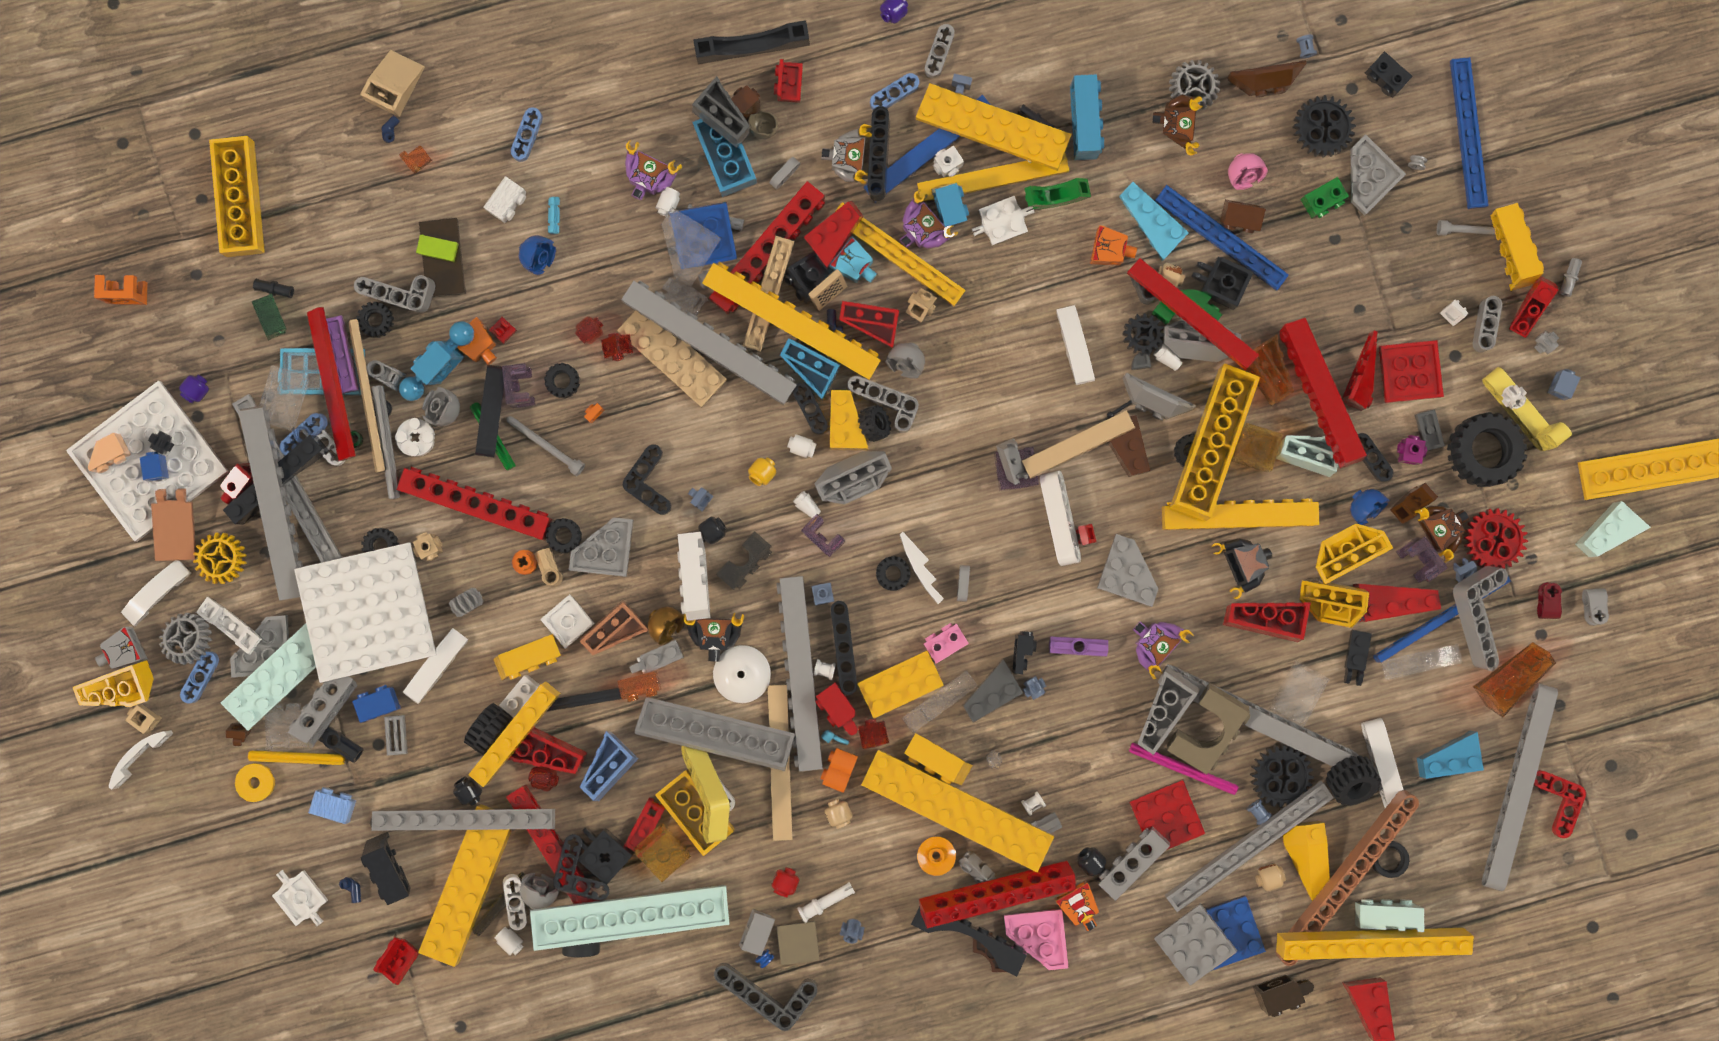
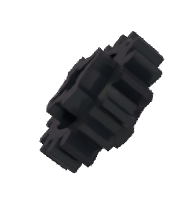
M1144 313L1142 318H1140L1137 314L1135 320L1130 318L1129 324L1124 326L1126 330L1123 331L1122 335L1127 337L1123 342L1129 343L1127 349L1134 348V354L1140 351L1141 356H1143L1144 352L1147 351L1148 355H1150L1152 349L1157 351L1158 345L1163 343L1161 339L1164 338V333L1160 332L1164 327L1158 326L1160 320L1153 321V315L1147 318L1146 313ZM1132 329H1133L1132 332L1134 333V338H1133V339H1132V336H1131V330H1132ZM1148 331L1146 336L1144 335L1139 338L1140 333L1143 334L1144 332L1146 333ZM1153 331H1155L1156 334L1155 340L1154 336L1152 335Z

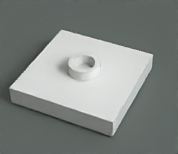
M571 594L540 619L565 649L595 624Z

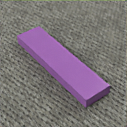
M343 316L327 318L342 394L358 391L359 387Z

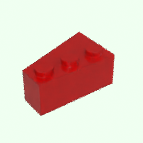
M848 201L805 235L804 238L825 266L830 267L831 262L843 249L845 243L864 216L853 201Z
M842 301L840 321L892 348L894 346L899 310Z
M1378 977L1342 982L1369 1038L1373 1041H1394L1395 1036L1387 981Z

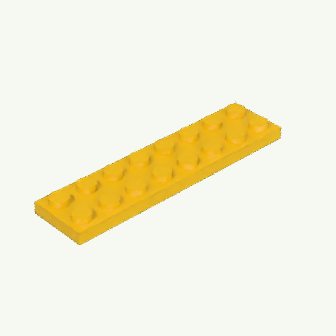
M929 83L916 115V120L1056 171L1059 169L1072 136L1070 133Z
M1719 439L1578 462L1584 500L1719 478Z

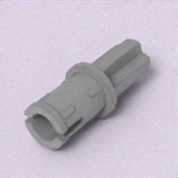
M1577 258L1570 260L1567 272L1563 275L1564 281L1559 294L1571 297L1575 282L1579 280L1578 274L1582 265L1581 260Z

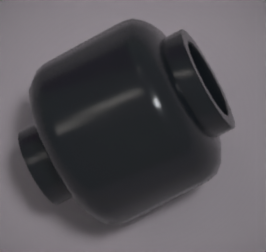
M711 516L698 526L703 542H707L710 545L715 544L726 535L725 530L727 528L719 517Z
M464 776L454 784L453 794L462 805L470 804L473 806L480 801L479 796L482 793V789L471 777L467 778Z
M1086 847L1078 854V866L1088 876L1101 875L1105 871L1106 858L1097 848Z

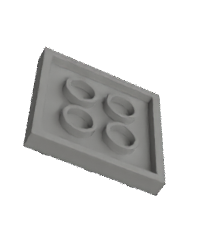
M1201 903L1154 937L1155 941L1190 986L1237 953V949Z

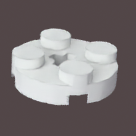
M412 418L404 421L399 426L395 434L397 446L404 454L414 457L424 456L434 446L435 432L426 421ZM413 433L420 434L418 437L419 442L411 441Z

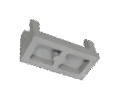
M1012 438L996 445L1007 480L1016 485L1020 483L1019 478L1027 479L1028 475L1024 470L1015 439Z
M752 909L739 943L741 950L762 956L775 919L766 913Z

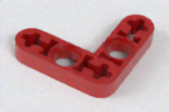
M1538 770L1536 776H1541L1543 779L1549 780L1548 784L1544 782L1538 783V780L1535 778L1533 786L1563 798L1552 825V832L1559 838H1568L1575 827L1586 797V790L1578 784ZM1556 781L1562 783V789L1558 792L1553 789V784ZM1568 789L1577 790L1580 794L1574 797V794L1566 791ZM1567 806H1571L1574 810L1573 815L1567 817L1564 813ZM1564 818L1566 820H1570V822L1568 823L1562 821L1561 819ZM1564 825L1566 832L1558 830L1559 826L1563 827Z

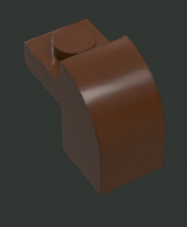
M1424 483L1407 492L1394 504L1390 511L1404 524L1418 514L1414 512L1415 510L1422 509L1434 502L1438 496Z

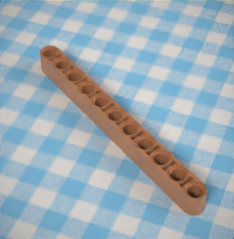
M1402 790L1395 795L1289 932H1321L1417 810L1419 801L1413 794ZM1410 798L1409 802L1404 805L1405 800ZM1398 813L1397 818L1392 820L1393 815ZM1383 829H1386L1385 833L1383 835H1380V832ZM1374 844L1373 848L1368 851V847ZM1362 859L1361 864L1356 866L1357 861ZM1347 875H1350L1349 879L1347 881H1344V878ZM1338 890L1337 894L1332 896V893ZM1326 905L1325 910L1320 912L1321 907ZM1314 921L1313 925L1308 927V924ZM1276 952L1277 957L1287 966H1292L1298 961L1284 960Z

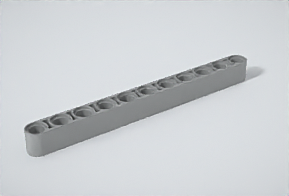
M1167 664L1158 683H1161L1168 666L1200 688L1193 700L1199 704V697L1209 682ZM1221 689L1249 706V714L1251 716L1245 724L1249 728L1330 766H1335L1337 762L1345 758L1359 756L1356 752Z
M1540 683L1534 686L1482 877V885L1484 887L1498 891H1504L1506 888L1556 704L1557 688Z

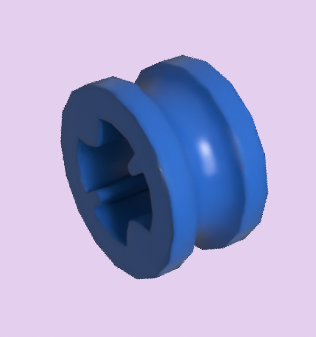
M765 949L762 956H758L755 962L760 963V967L764 968L772 961L774 955L769 954V950Z

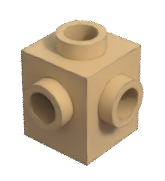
M921 288L917 294L913 292L909 298L908 303L910 305L905 313L922 322L927 315L931 316L936 308L934 303L937 298Z
M425 532L417 536V540L413 542L415 546L413 547L414 554L417 558L420 557L421 560L432 561L439 557L438 554L443 552L441 540L434 534ZM426 543L428 544L427 550L423 546Z

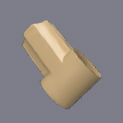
M551 548L542 549L534 553L542 574V581L552 587L559 586L563 577L561 572H559ZM551 573H555L556 580L550 583L548 577Z

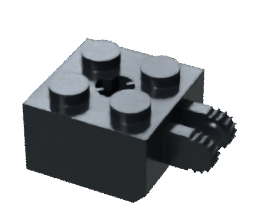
M1219 256L1215 259L1212 266L1198 262L1196 266L1209 273L1207 277L1193 272L1191 276L1195 280L1204 283L1201 292L1211 296L1210 300L1232 310L1237 308L1254 272ZM1227 280L1229 286H1225L1223 282Z
M585 827L582 831L593 842L589 846L581 838V847L585 851L578 858V861L599 880L608 884L635 853L625 847V844L608 829L605 828L596 836ZM602 853H609L610 856L608 858H610V861L604 860Z

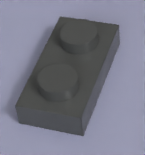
M1435 409L1415 414L1420 438L1426 441L1427 451L1444 447Z

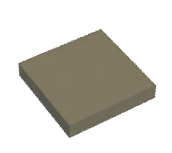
M815 921L777 925L781 965L820 961Z

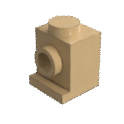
M143 704L133 706L128 711L127 715L129 716L125 721L142 734H149L162 717L156 715ZM142 715L146 716L144 721L142 720Z

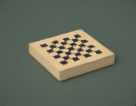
M836 269L809 293V296L815 308L820 311L848 286L842 273Z

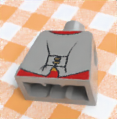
M123 627L101 643L100 647L103 654L95 657L99 667L109 664L111 669H119L148 660L133 627Z

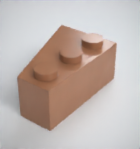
M622 600L580 638V642L592 655H595L649 630L642 619Z

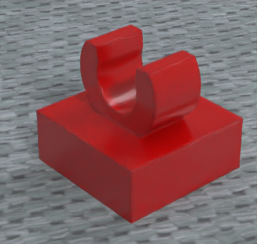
M503 317L489 329L503 344L517 331Z
M1092 524L1079 526L1075 530L1076 534L1079 533L1081 538L1078 540V544L1087 545L1097 542Z

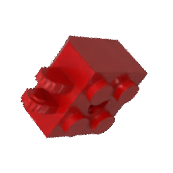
M834 682L816 695L817 700L815 702L821 711L824 709L829 715L826 718L833 727L835 725L838 728L843 726L849 735L854 736L858 731L852 719L855 717V708L837 683Z

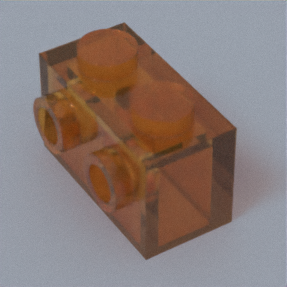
M657 671L617 681L622 700L627 699V702L638 700V696L646 694V697L658 695L657 691L662 690Z

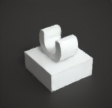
M1454 300L1440 312L1452 326L1456 325L1468 314L1467 308H1463L1459 304V300Z

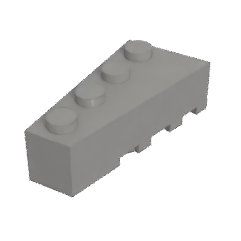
M1168 666L1138 741V745L1153 755L1200 690V688Z

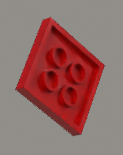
M1437 340L1379 346L1385 403L1444 397Z
M1182 779L1129 801L1141 832L1146 828L1150 830L1154 827L1170 842L1168 849L1206 834ZM1147 844L1149 851H1151V846Z

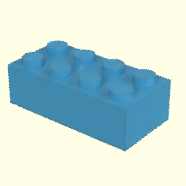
M1097 74L1074 75L1070 84L1074 160L1097 159L1099 154L1102 153V149H1104V137H1101L1103 118L1099 117L1100 111H1102V100L1098 99L1099 92H1101V81H1097Z
M699 119L692 122L722 197L757 184L756 176L742 143L736 148L703 120Z

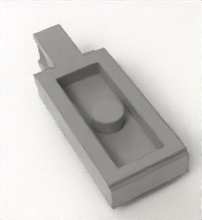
M674 640L640 655L641 657L637 658L638 663L629 666L632 674L642 670L643 674L650 673L682 659L684 656L677 640Z

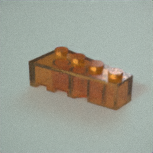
M1532 642L1474 685L1473 688L1485 706L1503 718L1556 662L1550 652Z

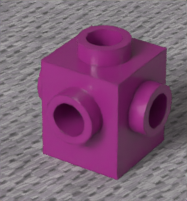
M1412 435L1402 439L1397 446V453H1399L1398 462L1412 465L1422 464L1423 458H1425L1427 453L1426 441Z

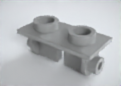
M968 850L964 854L965 857L957 861L961 869L974 878L976 884L996 879L995 873L986 864L981 869L978 867L982 860L974 852Z

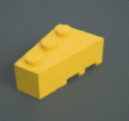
M916 733L904 753L909 756L908 760L916 765L919 763L925 766L924 770L933 775L935 772L940 774V779L948 784L953 782L962 785L973 766Z

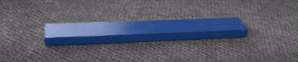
M1471 57L1451 59L1450 67L1467 208L1488 207V197Z
M983 95L976 99L991 105ZM939 128L887 168L886 194L933 159L937 152L946 149L961 136ZM865 185L864 190L868 193L867 185ZM876 187L872 192L878 193L881 191V188Z
M1168 185L1164 187L1155 199L1156 203L1243 267L1253 271L1254 275L1276 291L1289 276L1288 273L1224 228V226Z
M1509 577L1504 585L1511 581ZM1456 604L1373 655L1374 660L1382 663L1458 615Z

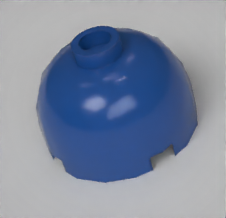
M540 235L527 238L519 247V261L522 266L533 274H543L545 272L543 269L546 265L550 267L555 258L556 247L553 246L554 242Z
M1367 489L1363 492L1359 490L1352 496L1354 500L1350 506L1351 516L1358 524L1364 526L1369 523L1366 519L1372 517L1374 519L1378 516L1390 500L1383 493L1375 489Z

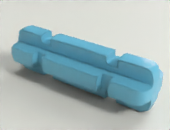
M550 197L548 199V205L550 206L548 208V223L550 224L548 226V233L559 234L560 208L558 205H560L559 197Z

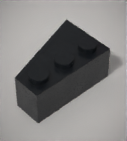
M385 832L366 841L361 862L365 868H368L372 883H376L380 899L385 900L386 904L390 905L408 897L411 888L402 866L398 865L394 857L396 855L395 849L391 850L387 839L390 836L388 832Z

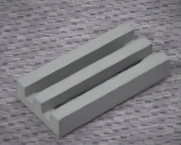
M405 715L384 717L387 756L408 754ZM390 720H393L395 751H392ZM398 720H400L401 751L399 748Z

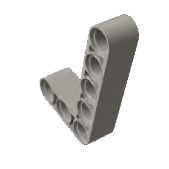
M1485 566L1457 583L1453 589V596L1473 665L1489 671H1494L1498 668L1499 656L1482 598L1506 583L1508 573L1503 568Z

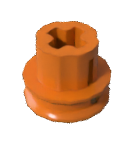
M529 550L518 551L512 559L513 568L519 574H531L538 565L534 553ZM526 557L528 564L521 566L520 560Z

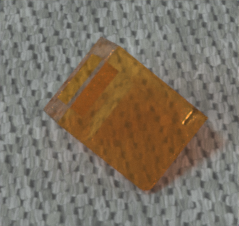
M418 146L409 154L406 151L399 154L414 174L432 161L422 146Z

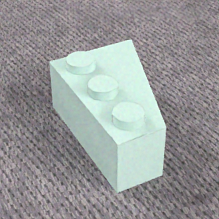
M1286 435L1280 441L1275 459L1328 477L1337 472L1338 464L1333 459V451L1327 445L1325 436Z
M1614 502L1575 545L1588 557H1598L1651 527L1624 502Z
M1361 899V902H1355V926L1360 929H1399V931L1416 929L1418 932H1424V908L1412 903V900L1406 899L1400 900V903H1393V900L1381 899V903L1373 902L1372 899Z

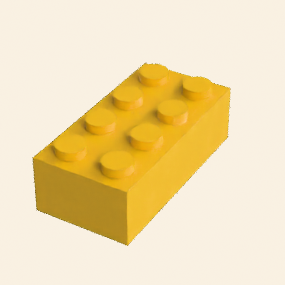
M928 650L857 683L873 718L944 686Z
M688 769L655 794L703 856L722 842L718 841L707 844L704 840L703 819L705 807ZM729 821L727 837L735 831V828Z

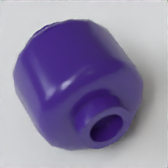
M885 0L880 5L881 18L887 23H898L908 13L907 1Z
M199 374L196 377L188 375L179 387L180 395L190 403H194V401L200 402L209 391V387L206 385L207 380Z

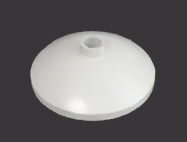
M745 645L734 646L724 651L720 655V662L715 663L713 670V679L717 690L726 699L736 703H747L759 698L766 691L771 678L770 665L766 657L759 650ZM739 671H743L745 673V676L743 678L738 677Z

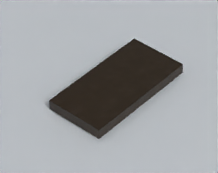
M449 218L419 222L420 235L459 244L455 262L422 255L424 276L435 282L433 297L466 294L458 219Z

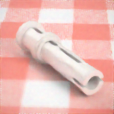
M850 882L824 897L818 900L812 899L811 903L802 908L799 906L797 909L803 921L807 923L808 919L817 914L821 915L824 909L855 892Z

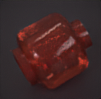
M587 316L576 325L577 331L575 334L584 344H593L603 335L601 328L604 325L597 317L593 319Z
M536 766L531 769L528 780L533 788L548 792L557 786L559 776H557L556 770Z

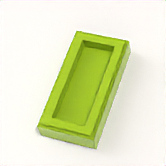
M420 235L416 254L455 262L459 244Z

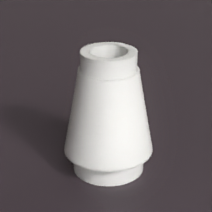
M1164 343L1154 352L1156 360L1174 371L1182 365V361Z
M802 491L793 500L796 504L795 507L812 519L821 512L810 494Z

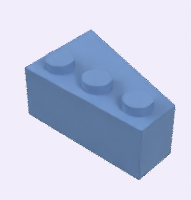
M609 731L605 732L604 739L596 751V756L580 785V788L593 801H600L639 759Z

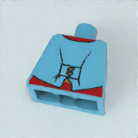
M853 237L850 238L830 264L831 270L835 271L838 269L844 277L855 283L861 277H864L871 283L877 275L876 272L869 268L873 263L872 257Z

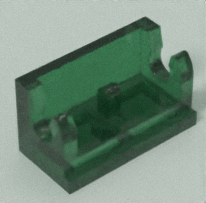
M272 294L251 301L268 340L286 333V326Z

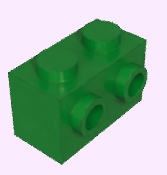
M1336 177L1306 194L1300 200L1311 219L1316 216L1320 219L1329 213L1328 210L1330 208L1338 209L1346 204L1344 200L1349 195L1339 178Z

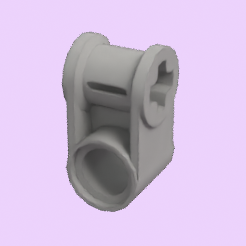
M373 360L367 365V373L371 377L398 391V385L402 377L406 376L405 373L377 360ZM376 365H380L381 372L374 375L373 368Z
M1584 589L1582 601L1584 604L1585 621L1593 626L1605 624L1609 619L1606 589Z

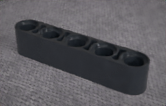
M884 106L874 108L871 120L872 136L870 137L867 188L869 196L873 201H881L886 195L890 116L889 111ZM880 115L886 116L883 120L877 119ZM878 133L885 134L882 138L875 137ZM877 151L883 152L881 156H875L874 154ZM876 169L882 170V173L878 175L873 172ZM876 187L881 188V191L878 193L872 192Z
M487 365L475 451L476 456L495 457L506 367Z
M836 601L831 606V617L841 691L846 695H851L857 690V678L849 613L845 602ZM842 604L845 607V612L842 615L835 614V605ZM839 623L847 625V632L845 634H839L836 631V626ZM846 642L849 644L850 649L847 653L839 651L840 643ZM845 661L852 664V669L849 672L841 670V664ZM849 680L854 683L852 691L844 690L843 684L845 681Z

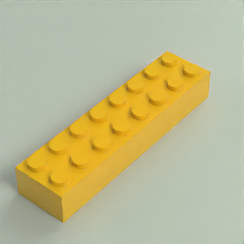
M1225 363L1218 369L1170 505L1171 509L1204 522L1212 517L1260 379L1259 376Z
M480 804V805L476 806V809H475V810H495V809H492V808H490V807H487V806H485V805ZM512 829L466 831L418 953L453 967L459 964Z

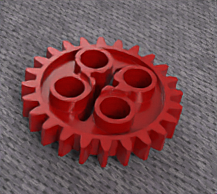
M1499 508L1494 509V512L1492 509H1487L1486 513L1484 511L1479 512L1480 517L1473 516L1475 523L1468 522L1471 529H1465L1469 536L1463 537V539L1469 541V543L1464 545V547H1470L1467 554L1474 555L1471 560H1479L1478 566L1484 564V567L1492 566L1505 569V565L1508 568L1512 567V562L1518 563L1517 557L1524 556L1520 551L1527 550L1523 543L1528 542L1527 539H1523V536L1528 533L1521 531L1525 525H1518L1520 518L1513 519L1514 513H1510L1507 516V510H1502L1500 513ZM1488 522L1491 523L1493 527L1491 532H1488L1486 529V525ZM1506 529H1509L1511 532L1510 538H1507L1504 534ZM1494 536H1496L1498 543H1496V540L1493 539ZM1482 541H1485L1487 544L1485 551L1480 546ZM1500 547L1505 549L1503 557L1499 554Z

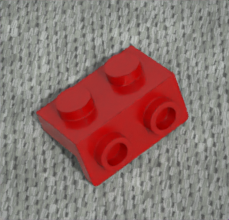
M780 59L779 65L776 64L775 76H778V83H774V95H777L778 101L800 103L803 63L784 62V59Z
M394 937L389 942L383 955L377 960L373 970L377 973H382L393 984L399 985L420 954L418 953L419 950L406 939Z

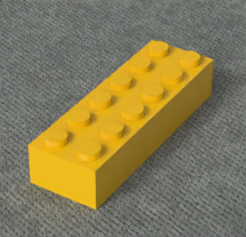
M248 136L209 140L219 253L225 257L263 254L265 251L255 143Z

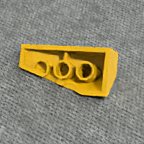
M146 660L74 686L73 690L79 705L132 707L149 700L154 678Z
M1321 821L1299 823L1282 835L1284 847L1288 851L1292 863L1297 869L1312 901L1330 880L1325 823Z

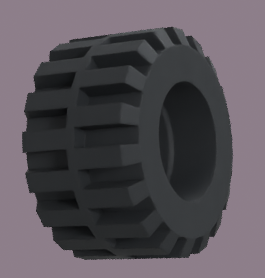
M495 703L490 704L471 725L465 735L464 743L484 756L512 721L513 717Z
M1360 755L1357 757L1351 756L1337 762L1335 766L1330 768L1331 770L1328 771L1326 783L1336 801L1344 806L1357 805L1367 801V799L1377 793L1378 788L1381 786V778L1371 761L1367 757Z

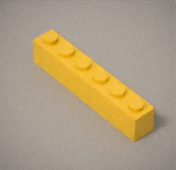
M546 681L542 683L468 775L482 787L486 786L561 693Z

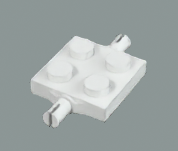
M1015 196L981 208L978 211L982 219V225L972 228L973 235L976 236L985 232L993 246L1026 233L1028 230L1024 217L1035 213L1034 210H1031L1033 207L1021 210Z
M284 870L276 874L283 885L272 897L294 925L297 926L308 918H311L316 926L324 922L316 912L328 899L304 870L296 877L290 879Z

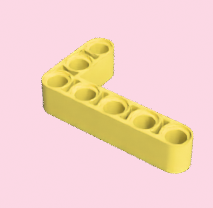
M1495 368L1482 379L1485 387L1514 422L1521 427L1523 433L1538 450L1546 451L1557 448L1572 435L1571 430L1562 422L1549 425L1528 399L1518 409L1506 407L1502 403L1504 398L1501 395L1505 388L1511 385L1515 386L1516 384L1502 368Z
M681 746L682 757L705 807L703 819L704 840L707 844L726 840L730 811L729 800L708 753Z

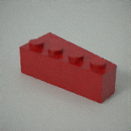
M1353 584V587L1369 592L1367 612L1359 622L1441 609L1438 590Z
M1311 602L1231 603L1226 607L1223 625L1300 642L1304 640Z
M534 727L508 760L576 774L580 770L588 752Z

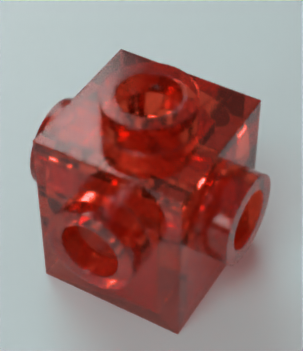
M619 333L608 334V338L601 340L604 359L621 361L624 360V356L633 353L630 334L620 335Z
M876 718L865 720L864 725L858 726L862 749L878 747L889 743L884 721L876 722Z

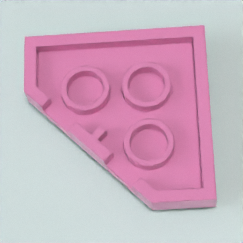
M1062 909L1004 915L1005 932L1011 940L1025 948L1027 953L1043 964L1048 970L1068 968Z

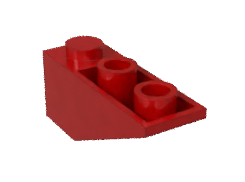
M1540 276L1528 291L1509 329L1526 338L1558 292L1557 284Z

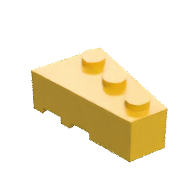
M831 390L830 450L868 451L865 436L862 435V429L859 428V417L851 391Z
M553 634L502 653L493 660L501 680L507 678L513 680L520 677L524 671L528 670V673L538 670L541 664L546 663V666L557 662L556 658L560 657L561 654Z

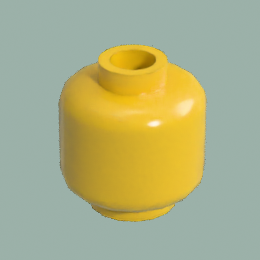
M768 457L765 459L757 458L748 469L749 479L757 486L769 484L777 473L774 461Z

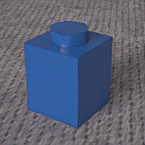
M155 451L148 452L146 456L139 457L143 480L156 481L169 478L165 455L158 454Z

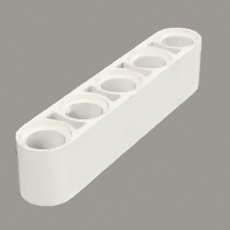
M1061 471L1040 475V484L1058 563L1060 566L1081 562V553Z
M1377 718L1361 723V728L1371 763L1381 778L1379 791L1384 808H1386L1395 795L1403 790L1385 724L1382 718Z

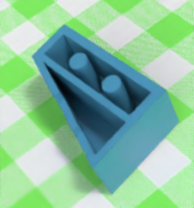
M788 338L780 354L818 396L824 399L841 364L792 338Z
M1468 731L1464 735L1417 757L1419 777L1428 779L1483 771L1478 732Z

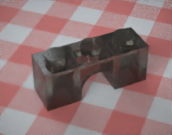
M755 531L742 545L749 553L748 562L743 566H736L728 560L716 574L733 590L736 588L740 590L747 582L745 578L748 574L753 575L760 567L758 563L762 559L766 560L772 554V546Z

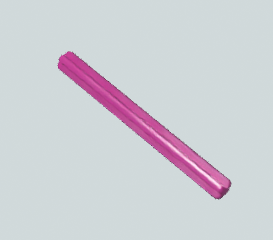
M1136 743L1130 745L1129 752L1230 794L1235 795L1238 790V785L1209 773L1205 774L1197 768L1158 752L1153 755Z

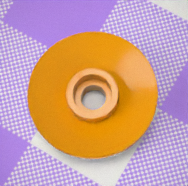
M937 836L930 837L920 845L917 852V860L924 872L933 876H940L952 869L955 864L956 853L953 845L947 839ZM934 852L940 853V857L938 859L933 858L932 855Z

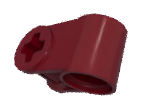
M1545 582L1539 586L1537 605L1539 619L1561 618L1562 590L1557 583ZM1552 589V593H1548L1547 590Z

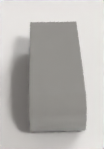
M1490 296L1482 300L1479 305L1473 337V348L1479 353L1492 349L1496 343L1502 309V301L1497 296ZM1488 301L1491 302V303H1493V305H1494V309H1493V310H1491V309L1488 308V306H1487ZM1485 320L1490 322V329L1485 327ZM1482 338L1487 341V347L1482 346Z

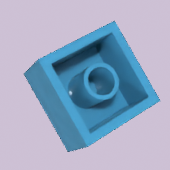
M950 183L931 189L940 222L944 227L967 221L966 216H969L967 205L962 203L961 197H964L961 186L957 185V183Z

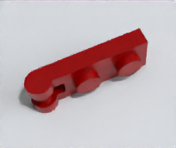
M651 797L646 802L624 845L640 855L643 853L666 809L662 803L660 805L654 802L655 799ZM650 808L657 811L655 816L648 813Z

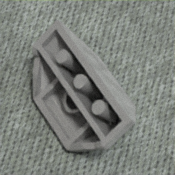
M1184 320L1164 327V344L1179 358L1219 362L1228 358L1225 353ZM1227 328L1241 340V334L1234 333L1231 329Z
M1126 373L1122 378L1132 404L1136 405L1135 409L1144 413L1146 411L1153 413L1152 416L1158 420L1163 421V419L1167 420L1190 412L1196 407L1195 404L1129 373Z
M862 451L827 467L815 482V486L822 501L847 504L879 489L892 467L885 451Z

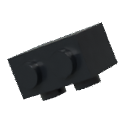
M1385 51L1365 72L1369 81L1376 83L1381 87L1385 95L1392 98L1413 77Z

